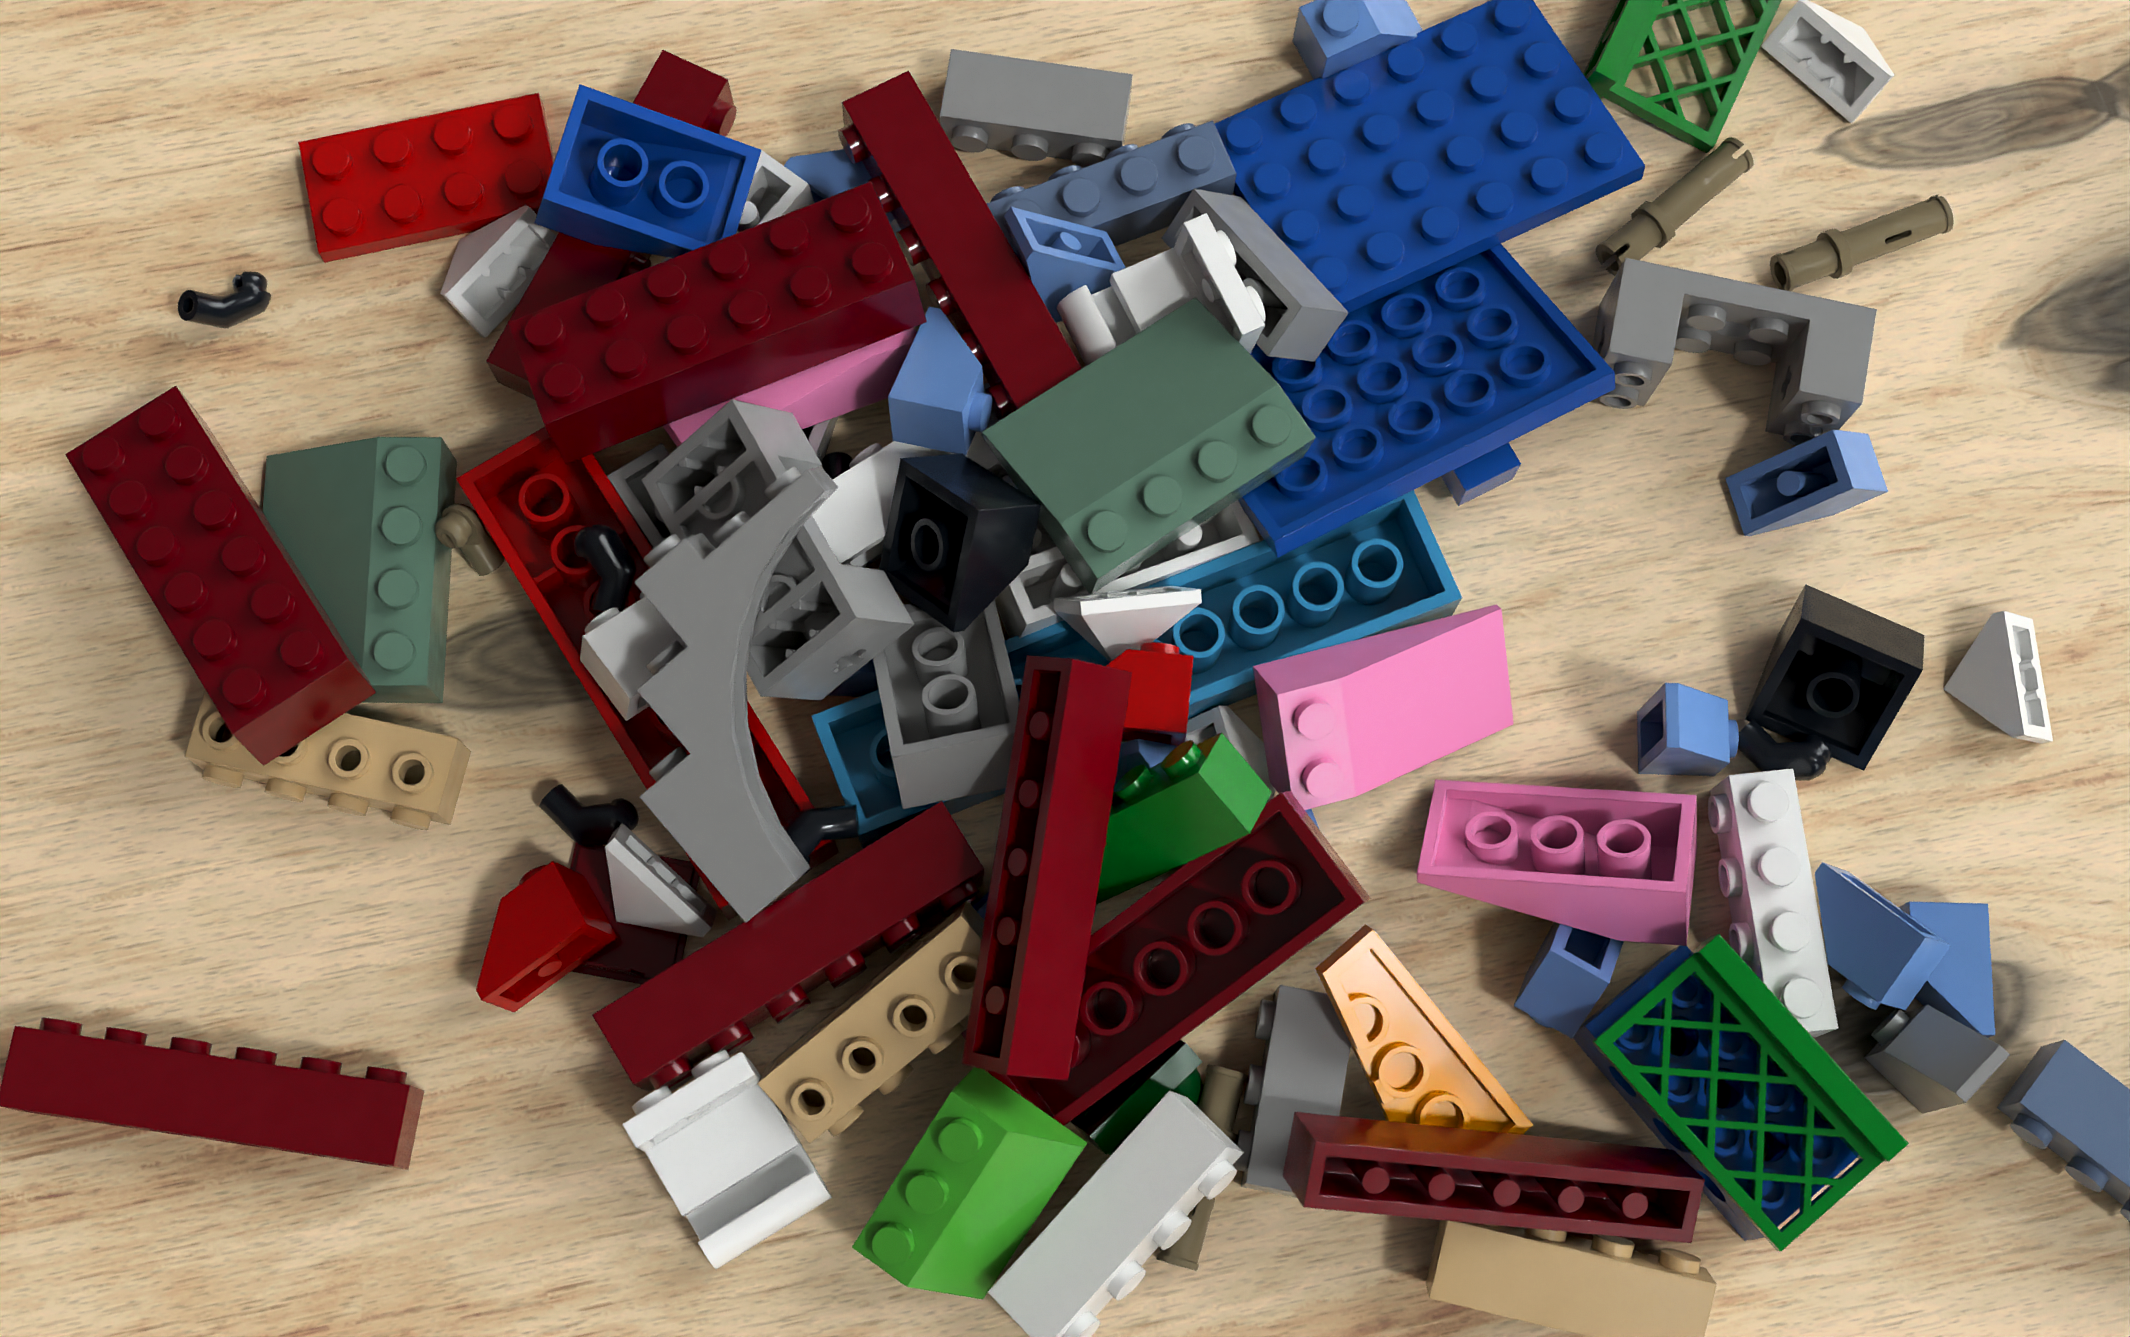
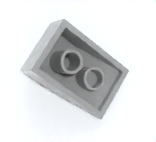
M995 600L961 632L950 631L913 603L905 604L904 607L913 620L914 625L873 658L903 809L1006 788L1019 699Z

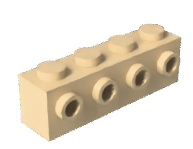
M205 690L184 757L204 770L203 779L219 785L241 788L243 779L265 783V793L285 800L303 802L306 793L329 798L327 806L340 812L366 816L368 807L392 812L390 821L414 829L428 830L431 821L451 825L471 751L459 738L344 713L263 766L232 735Z
M967 900L767 1065L757 1084L810 1144L826 1130L833 1137L842 1133L862 1114L863 1109L859 1103L877 1089L883 1096L892 1092L913 1072L914 1069L909 1063L927 1048L934 1055L951 1044L964 1030L960 1021L970 1013L984 919Z
M1440 1220L1426 1278L1430 1299L1586 1337H1704L1717 1284L1708 1270L1700 1267V1258L1675 1249L1662 1248L1658 1257L1633 1251L1634 1243L1618 1236L1594 1234L1592 1241L1567 1235V1232L1446 1220Z

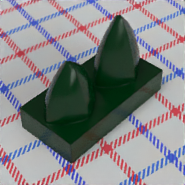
M1179 1040L1070 1122L1086 1140L1106 1155L1109 1154L1111 1156L1169 1091L1188 1097L1198 1107L1203 1084L1197 1067L1202 1061L1187 1043Z

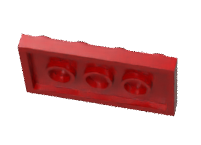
M539 93L298 142L318 254L324 263L475 232L524 205L529 206L537 214L555 161L544 106Z

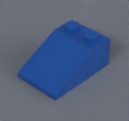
M579 84L534 224L595 245L675 258L736 234L761 149Z

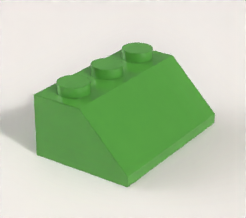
M974 1067L951 1091L852 1248L906 1287L984 1299L1088 1142L985 1070Z

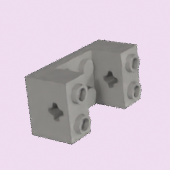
M1625 258L1599 305L1592 347L1615 372V389L1600 396L1599 400L1607 406L1619 409L1634 408L1636 405L1644 407L1671 367L1675 348L1690 353H1702L1713 350L1733 354L1735 360L1748 365L1776 363L1765 432L1783 435V439L1786 442L1799 445L1830 430H1839L1862 405L1877 309Z
M732 399L642 478L641 481L671 535L676 534L682 541L686 537L702 533L716 549L719 545L712 538L714 533L741 511H745L751 518L767 505L770 500L763 492L777 478L794 466L802 474L807 469L820 467L822 463L793 413ZM811 516L802 525L772 574L755 619L747 673L761 697L822 700L911 628L914 622L884 570L840 564L813 516Z

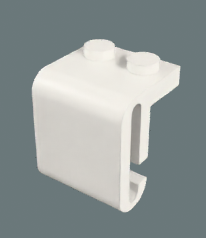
M1207 213L1183 223L1174 248L1113 273L1109 280L1112 286L1091 295L1087 285H1084L1068 294L1057 305V311L1086 366L1195 297L1249 353L1253 350L1265 327L1264 321L1266 317L1263 303L1257 291L1252 286L1245 287L1235 268L1236 255L1230 239L1222 230L1216 232Z
M726 1050L710 1056L691 1070L695 1080L676 1092L671 1093L668 1086H664L640 1099L632 1106L636 1116L622 1124L635 1147L644 1151L681 1215L686 1216L700 1239L697 1243L715 1269L720 1268L832 1198L786 1117L757 1084L761 1075L752 1061L742 1052L730 1058Z

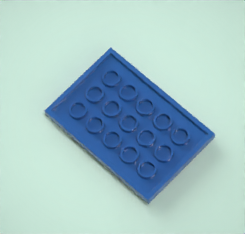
M1491 0L1417 33L1418 37L1324 79L1318 77L1215 123L1216 129L1237 173L1234 194L1246 201L1349 313L1642 179L1645 164L1533 0Z
M1499 244L1348 313L1315 362L1270 357L1255 344L1250 354L1281 386L1316 438L1303 458L1247 493L1238 501L1248 518L1278 558L1614 390L1615 372L1503 245Z

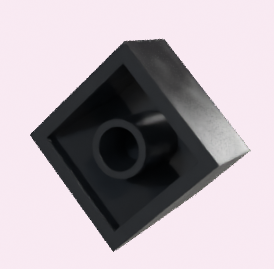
M964 454L901 458L879 570H884L896 592L950 631H964L1028 566L1041 504Z
M1805 584L1777 635L1747 710L1745 720L1751 721L1754 719L1761 727L1794 741H1804L1808 735L1821 737L1829 744L1832 751L1831 757L1864 771L1923 671L1924 635Z

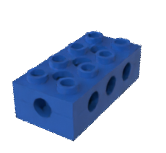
M1679 945L1662 956L1585 1021L1573 1039L1665 1148L1675 1150L1705 1179L1704 1194L1743 1240L1765 1238L1592 1043L1596 1037L1689 957L1692 951L1687 946ZM1693 974L1673 990L1671 1019L1709 1022L1711 994ZM1662 1000L1643 1017L1661 1019ZM1721 1007L1720 1023L1737 1024ZM1633 1025L1614 1042L1617 1048L1633 1065L1659 1067V1031L1661 1027ZM1672 1028L1679 1036L1681 1048L1678 1056L1670 1054L1669 1068L1707 1071L1709 1030ZM1720 1031L1718 1071L1756 1074L1757 1045L1746 1033ZM1767 1058V1075L1784 1076ZM1640 1073L1658 1093L1659 1075ZM1669 1076L1668 1105L1679 1117L1705 1119L1706 1095L1704 1083L1706 1078ZM1718 1079L1724 1091V1102L1721 1108L1716 1107V1120L1754 1123L1755 1082ZM1766 1083L1765 1124L1803 1127L1804 1098L1793 1085ZM1815 1111L1814 1128L1831 1129ZM1687 1125L1704 1144L1705 1127ZM1716 1128L1714 1157L1726 1170L1752 1172L1753 1152L1749 1144V1136L1752 1130ZM1765 1131L1764 1136L1768 1142V1154L1765 1160H1763V1173L1801 1176L1802 1134ZM1814 1135L1813 1177L1834 1178L1857 1158L1839 1137ZM1734 1178L1751 1197L1752 1179ZM1763 1180L1762 1211L1778 1227L1800 1208V1183ZM1812 1184L1811 1197L1825 1185Z

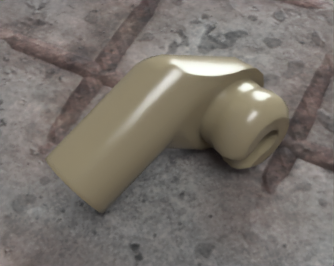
M453 504L443 510L442 518L435 525L436 536L443 545L449 548L459 547L479 576L488 575L505 561L504 556L486 531L475 510L464 504Z

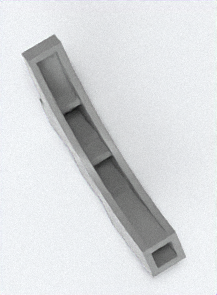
M794 466L782 474L763 492L770 500L767 505L751 518L745 511H741L714 533L712 538L719 545L716 549L702 533L686 537L682 541L676 534H672L645 556L643 560L650 569L634 582L687 645L684 648L677 640L651 660L646 667L653 676L639 687L637 691L690 753L687 755L680 746L653 767L649 774L656 783L639 797L745 923L811 868L782 827L759 775L748 726L747 666L755 619L776 566L802 525L839 488L821 466L807 469L802 474Z

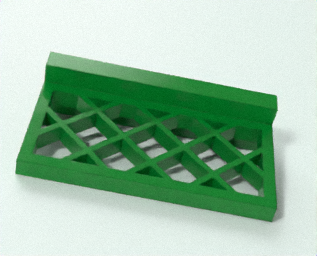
M1618 0L1583 74L1599 98L1604 97L1707 154L1714 148L1781 0H1749L1756 20L1753 25L1735 30L1725 1L1729 0H1668L1669 5L1661 7L1664 0ZM1711 6L1721 34L1698 40L1688 11ZM1673 16L1683 45L1660 51L1652 25L1656 20ZM1747 38L1742 48L1739 40ZM1725 44L1733 70L1730 75L1712 79L1702 50ZM1642 47H1644L1646 55L1638 57ZM1688 55L1698 84L1675 90L1664 61ZM1650 65L1661 94L1646 98L1624 86L1631 70ZM1723 87H1724V89H1723V91H1722V93H1721V95H1720V98H1719V95H1718L1716 89H1719V88H1723ZM1698 94L1703 95L1710 114L1705 130L1685 119L1679 103L1680 99Z
M1720 934L1708 937L1689 954L1688 958L1592 1041L1596 1048L1779 1252H1782L1883 1161L1889 1162L1909 1144ZM1691 974L1711 994L1709 1022L1671 1019L1673 990ZM1662 1000L1661 1019L1643 1017ZM1721 1007L1737 1024L1720 1023ZM1633 1025L1661 1027L1659 1067L1633 1065L1617 1048L1614 1042ZM1671 1028L1709 1030L1707 1071L1669 1068ZM1720 1031L1746 1033L1757 1045L1756 1074L1718 1071ZM1767 1058L1784 1076L1767 1075ZM1640 1073L1659 1075L1658 1093ZM1669 1076L1707 1078L1705 1119L1679 1117L1668 1105ZM1718 1079L1755 1082L1754 1123L1716 1120ZM1766 1083L1793 1085L1804 1098L1803 1127L1765 1124ZM1815 1111L1831 1129L1814 1128ZM1687 1125L1705 1127L1704 1144ZM1716 1128L1754 1130L1752 1172L1726 1170L1714 1157ZM1765 1131L1802 1134L1801 1176L1763 1173ZM1814 1135L1839 1137L1859 1160L1839 1178L1813 1177ZM1734 1178L1752 1179L1751 1197ZM1763 1180L1800 1183L1799 1213L1780 1230L1762 1211ZM1812 1184L1829 1185L1811 1202Z

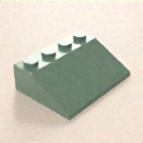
M1196 297L981 433V436L1017 489L1041 504L1038 520L1089 594L1095 593L1303 458L1316 438L1277 381Z
M374 437L267 456L263 514L375 689L376 693L361 703H443L452 548L446 547L438 540L435 533V525L442 518L443 510L455 504L457 460L442 437Z

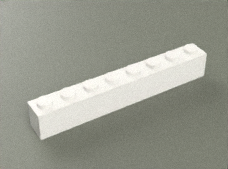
M987 382L986 384H984V393H985V394H986L985 389L991 387L988 382ZM993 410L991 411L987 428L999 421ZM976 431L966 456L1000 478L1008 475L981 436L982 432ZM897 441L891 442L884 448L879 443H875L861 451L851 461L850 469L832 479L839 488L812 515L838 562L845 565L866 567L882 556L901 458L950 455L954 453ZM643 592L639 596L641 600L620 612L618 608H611L595 617L585 628L586 634L582 638L581 662L626 721L650 706L637 691L639 687L653 676L646 667L647 664L677 640L684 648L687 647L685 642Z

